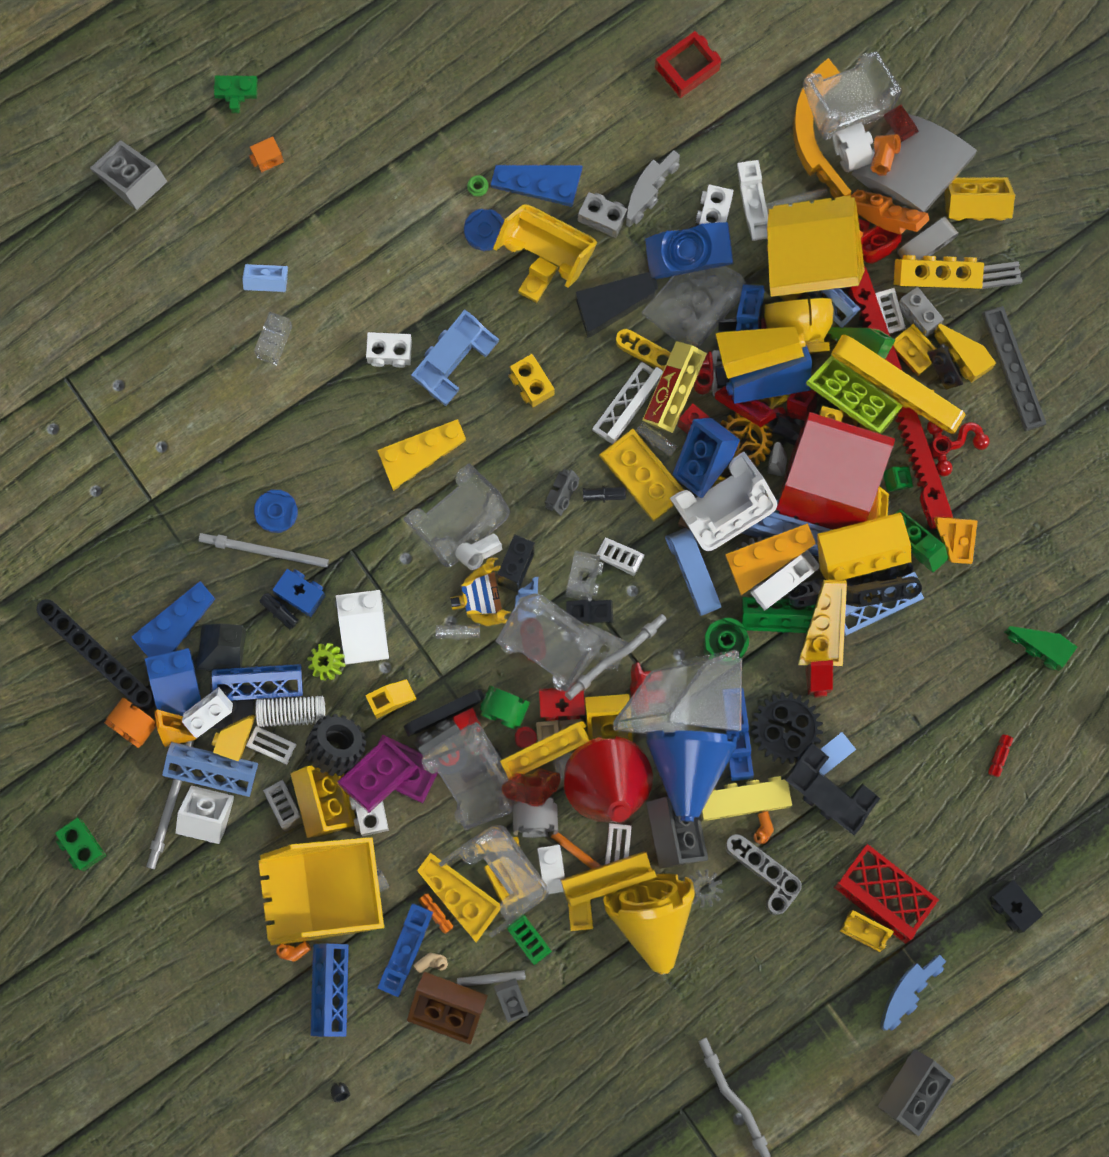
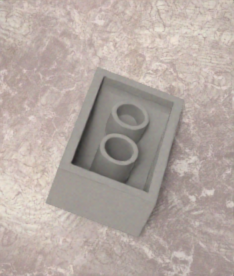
M121 140L90 167L103 182L136 210L167 183V180L156 164Z

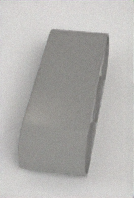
M943 217L906 243L897 253L901 258H903V255H915L917 260H923V256L933 255L955 239L959 233L948 219Z

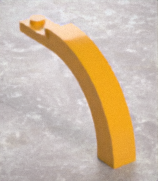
M828 58L814 70L802 88L794 114L793 137L798 157L809 176L817 172L819 180L827 184L831 195L835 198L849 196L852 191L821 153L813 130V116L817 104L824 94L839 82L841 73Z

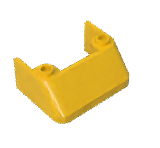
M522 205L504 220L493 249L497 251L504 245L507 250L516 252L524 248L560 267L558 271L561 277L567 280L565 287L569 288L580 276L596 247L597 241L593 237L533 206Z

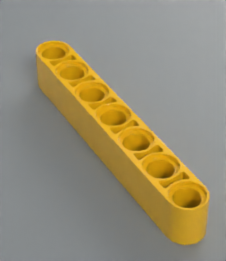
M842 335L831 353L835 359L948 433L955 434L965 417V413L850 336Z

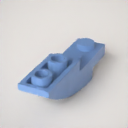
M936 955L923 968L918 963L913 964L901 977L886 1003L880 1025L882 1030H894L901 1023L899 1018L905 1013L907 1015L911 1014L918 1007L915 1003L920 999L913 992L919 993L928 985L926 980L929 977L933 976L935 978L944 970L942 965L946 961L941 955Z

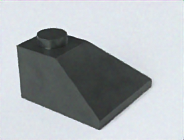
M221 623L202 625L197 669L212 671L213 669L242 668L246 636L244 626Z

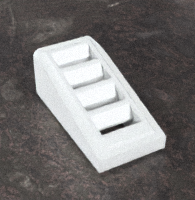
M895 288L875 293L889 334L906 329ZM889 297V301L881 303V298ZM892 305V309L883 310L884 306ZM890 313L895 314V317L886 319L885 315ZM898 322V325L888 327L887 323Z
M605 537L595 557L635 576L645 555ZM608 545L612 546L608 556H605L604 553ZM618 549L620 552L614 560L612 556L615 550ZM624 553L628 554L624 563L619 562ZM631 557H634L635 560L632 566H628Z

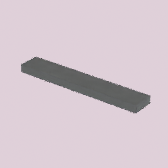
M1004 306L984 311L982 316L1024 431L1045 426L1047 423Z

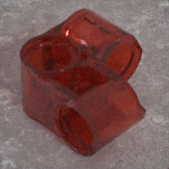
M539 768L532 775L516 772L502 785L501 790L507 799L526 803L530 806H541L557 791L561 776L560 773Z

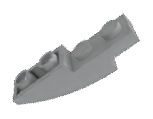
M673 150L661 164H658L653 159L640 176L628 206L626 221L628 227L633 223L637 224L643 218V212L647 208H653L657 203V189L666 181L665 177L669 173L673 174L680 166V155Z

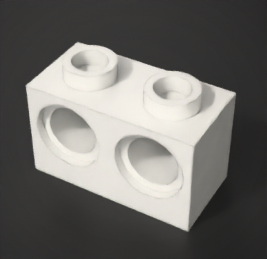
M709 185L707 192L703 191L700 204H704L703 211L698 210L696 223L699 225L710 223L706 220L708 217L715 218L717 220L715 223L726 222L734 190ZM719 198L721 202L714 203L711 201V199Z
M368 332L366 358L369 364L375 367L391 364L397 368L411 365V334ZM376 347H382L384 349V351L380 354L373 353V350ZM398 348L405 349L402 355H396L394 351Z
M218 687L184 712L182 723L197 738L232 712L233 703Z
M349 797L352 810L356 809L358 818L354 819L356 832L360 831L362 836L389 831L383 801L368 813L352 797ZM369 816L377 819L376 825L372 828L365 826V820Z

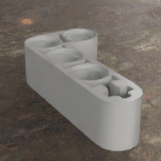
M732 835L725 843L727 853L775 889L766 901L767 911L772 915L784 913L801 890L802 884L800 880L743 836ZM738 840L740 848L745 850L748 847L750 850L742 858L740 855L743 851L738 848L734 851L731 841L736 842ZM755 853L759 856L760 862L758 865H752L749 862V854ZM768 867L776 868L778 872L777 878L771 879L767 876L766 870ZM788 880L793 881L796 885L793 893L785 889V882ZM774 898L782 901L783 907L780 911L774 910L771 906Z

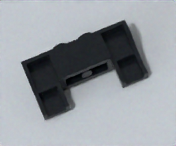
M811 742L797 758V763L784 779L804 795L802 799L811 807L814 804L821 809L819 813L827 820L833 818L855 836L880 798L864 784H861L851 797L819 772L824 763L829 759V756Z

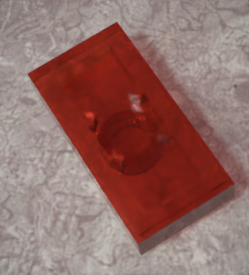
M902 104L883 115L894 134L899 135L901 142L919 132Z

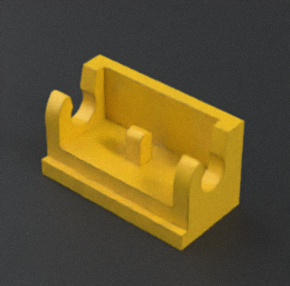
M854 910L849 911L840 929V932L878 952L885 949V944L893 933L892 930Z

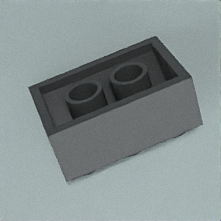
M669 797L646 802L660 869L708 860L700 816L694 818V822L680 821L681 817L676 816Z
M914 1049L877 1107L919 1136L956 1078L933 1059Z

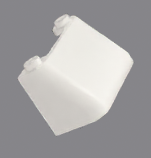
M745 452L731 460L729 470L732 475L709 489L703 498H695L688 490H683L670 498L703 550L712 551L772 514L777 508V501Z

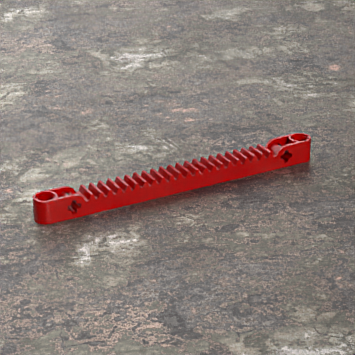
M864 266L865 271L859 286L846 287L848 296L860 308L859 311H862L859 320H864L862 328L879 329L890 336L868 271ZM893 345L885 360L902 370ZM902 406L897 413L895 422H900L897 429L903 430L900 438H906L903 446H909L906 454H912L908 461L915 462L911 469L918 470L914 475V478H920L917 486L924 487L920 494V503L928 526L933 530L937 528L934 521L935 517L953 518L918 414L911 408ZM929 493H931V495H936V498L933 499V497H928Z

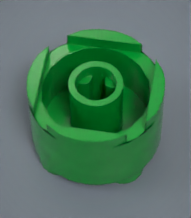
M723 618L712 623L708 627L703 639L705 655L712 662L722 666L737 663L744 656L749 646V636L744 625L733 618ZM725 638L729 639L728 643L730 644H728L727 646L723 645L722 640H724Z
M489 685L479 709L482 711L481 716L494 721L496 718L502 719L501 724L512 729H516L517 726L520 727L530 702L525 700L522 704V698L498 688L494 692L495 687Z

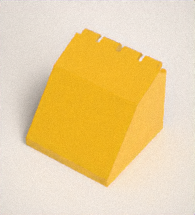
M851 195L835 197V200L831 198L814 200V203L805 201L793 203L792 206L783 204L769 209L767 236L771 297L859 286L865 270L855 197L851 198Z
M372 837L292 844L260 855V860H258L260 876L269 875V880H261L263 899L272 898V902L263 903L265 921L274 920L275 925H266L267 938L271 945L317 940L384 928Z

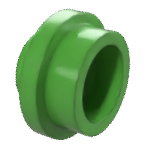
M482 176L470 178L467 183L469 193L476 197L483 196L488 191L487 180ZM480 184L482 187L481 189H475L474 186Z

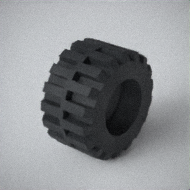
M333 714L332 717L326 715L323 719L320 718L305 742V754H309L307 756L308 761H312V766L315 769L317 767L321 769L320 772L322 773L328 772V775L331 776L335 773L338 776L343 775L344 772L347 773L358 763L365 750V734L360 732L362 728L359 725L356 726L354 720L346 719L347 716L342 715L338 717V714ZM328 741L338 743L343 749L333 747Z

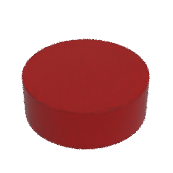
M522 727L515 733V743L521 749H525L537 741V735L530 727Z

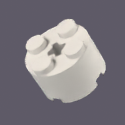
M857 123L834 132L833 144L837 155L840 154L843 160L840 164L845 172L872 164L875 153L871 150L870 144H873V139L869 131L865 132L862 123Z

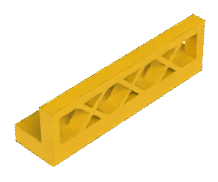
M580 721L501 760L500 762L509 781L589 742L590 740L584 729L586 728L585 722Z
M644 851L561 879L560 881L566 901L571 906L656 878L657 876L650 866L647 853Z

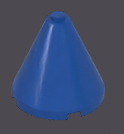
M664 730L647 732L646 743L676 816L681 817L680 821L694 822V818L700 816L736 749L737 737L732 736V739H727V734L675 730V732L664 733Z

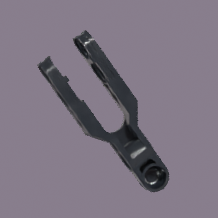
M911 562L906 563L908 565L904 570H897L898 566L887 568L883 574H876L875 571L871 572V575L868 573L860 575V577L845 579L847 582L846 605L864 607L912 598L921 593L922 585L917 577H905L913 572ZM825 577L797 585L788 592L789 603L797 608L816 605L823 581L826 580ZM910 583H916L913 589H906ZM889 587L895 588V590L892 593H884V591ZM796 589L800 590L798 593H794Z

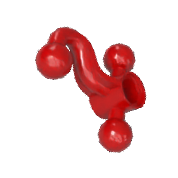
M931 421L927 424V430L933 435L934 439L929 444L933 459L938 460L936 468L940 476L946 477L951 474L953 466L947 460L946 454L950 450L959 449L964 445L968 431L975 433L973 445L976 449L984 450L989 446V437L974 422L963 424L959 429L957 440L952 442L947 436L941 434L943 429ZM936 444L942 445L944 451H939L936 448Z

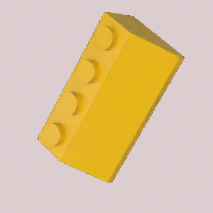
M901 513L817 534L819 569L826 580H845L911 562V543Z

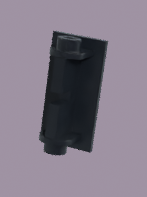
M942 343L936 347L937 349L927 352L945 390L963 385V375L960 374L956 364L952 362L953 358L948 350V346Z

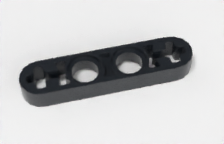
M481 689L475 690L405 724L403 728L408 737L413 736L444 719L447 720L480 704L485 696Z

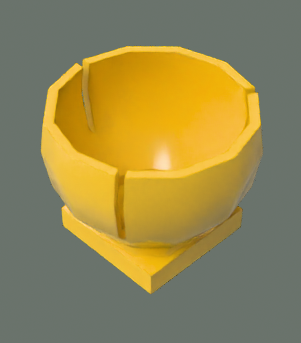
M830 298L809 299L810 303H808V299L765 305L764 318L767 329L796 326L798 335L803 334L805 345H807L810 354L830 351L829 342H824V338L833 323L834 309Z

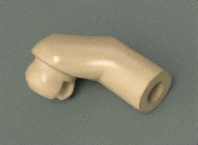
M428 953L413 964V966L420 974L428 967L440 971L445 970L448 963L443 955Z

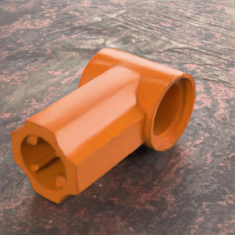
M880 135L875 137V154L871 164L873 173L884 176L887 175V172H890L894 155L898 154L901 148L899 135Z

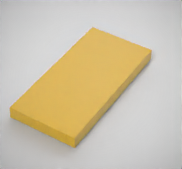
M631 429L599 454L600 458L653 522L674 506L670 498L684 490L634 429Z

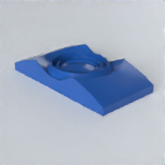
M728 222L706 223L685 230L665 231L645 239L651 278L661 279L733 264Z

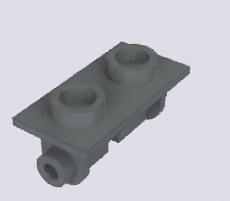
M563 469L562 472H559L553 484L559 490L551 489L544 502L547 510L553 511L554 509L559 516H562L564 510L567 509L569 499L579 484L580 478L572 469L570 471Z

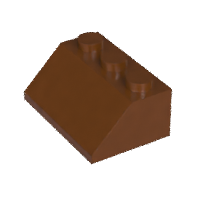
M424 972L416 989L407 1021L471 1045L488 995Z

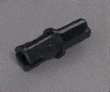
M602 485V488H583V502L603 501L605 503L607 500L626 499L625 487L605 488V485Z
M265 593L261 597L260 603L273 614L274 619L280 620L289 630H292L298 624L299 619L286 609L285 604L279 603L270 593Z

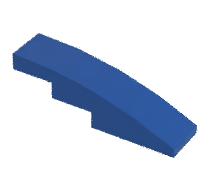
M743 285L737 312L736 331L760 329L764 286Z
M743 688L721 690L725 734H727V739H732V736L737 737L736 749L729 760L731 781L753 779Z

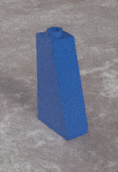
M807 345L802 348L804 357L729 378V382L726 383L728 396L732 395L734 404L810 391L811 388L806 385V382L811 378L812 359Z

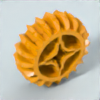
M735 413V419L729 415L727 416L728 422L721 421L720 425L728 431L737 426H746L740 432L730 431L740 440L747 433L746 442L739 449L741 444L739 441L733 458L745 450H756L757 452L748 455L752 463L757 467L760 464L759 460L763 462L766 460L764 454H770L771 450L768 447L773 444L771 440H768L772 437V433L766 432L769 429L767 425L760 428L746 418L741 417L738 413ZM752 429L758 434L760 443H757V440L751 436Z

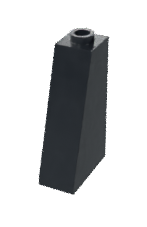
M650 272L576 292L575 299L587 338L592 337L655 298L658 285L656 279L651 278Z

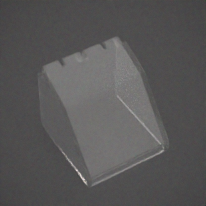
M731 650L684 659L651 671L614 720L613 730L647 734L649 731L664 730V733L675 732V730L688 731V725L741 731L742 659L738 658L739 652Z

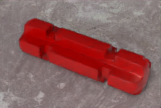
M1003 734L1000 737V745L997 746L992 759L993 765H990L988 770L989 775L994 777L1001 775L1003 770L1001 767L1005 764L1010 750L1009 747L1013 742L1011 736Z

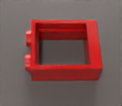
M696 31L656 58L655 69L680 99L717 73L721 65L719 54L716 51H712L705 37L699 36ZM694 44L710 64L684 81L669 61Z

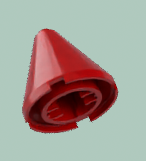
M615 736V739H602V737H598L583 744L570 756L564 769V790L568 801L578 813L595 821H625L645 803L653 785V772L647 755L634 742Z

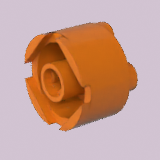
M123 697L104 722L137 748L144 744L157 727L154 719Z

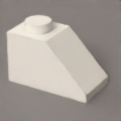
M560 845L538 848L544 895L564 892L560 881L565 878Z

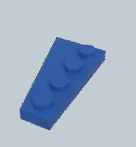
M496 165L491 188L573 207L583 165Z
M200 581L131 637L148 657L175 652L179 644L191 632L192 627L204 615L215 598Z

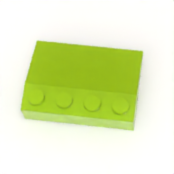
M832 355L806 382V385L870 431L882 434L903 406Z

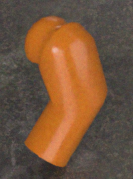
M768 811L757 814L761 826L754 834V840L758 844L766 843L774 831Z
M304 941L297 947L281 944L277 947L276 953L281 959L294 962L312 949L308 942Z

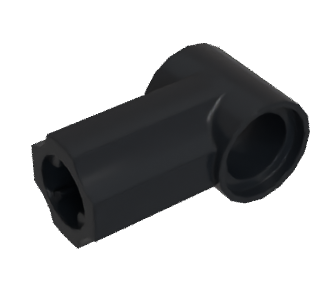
M776 413V418L768 422L767 426L769 431L785 437L786 442L795 445L805 421L791 419Z

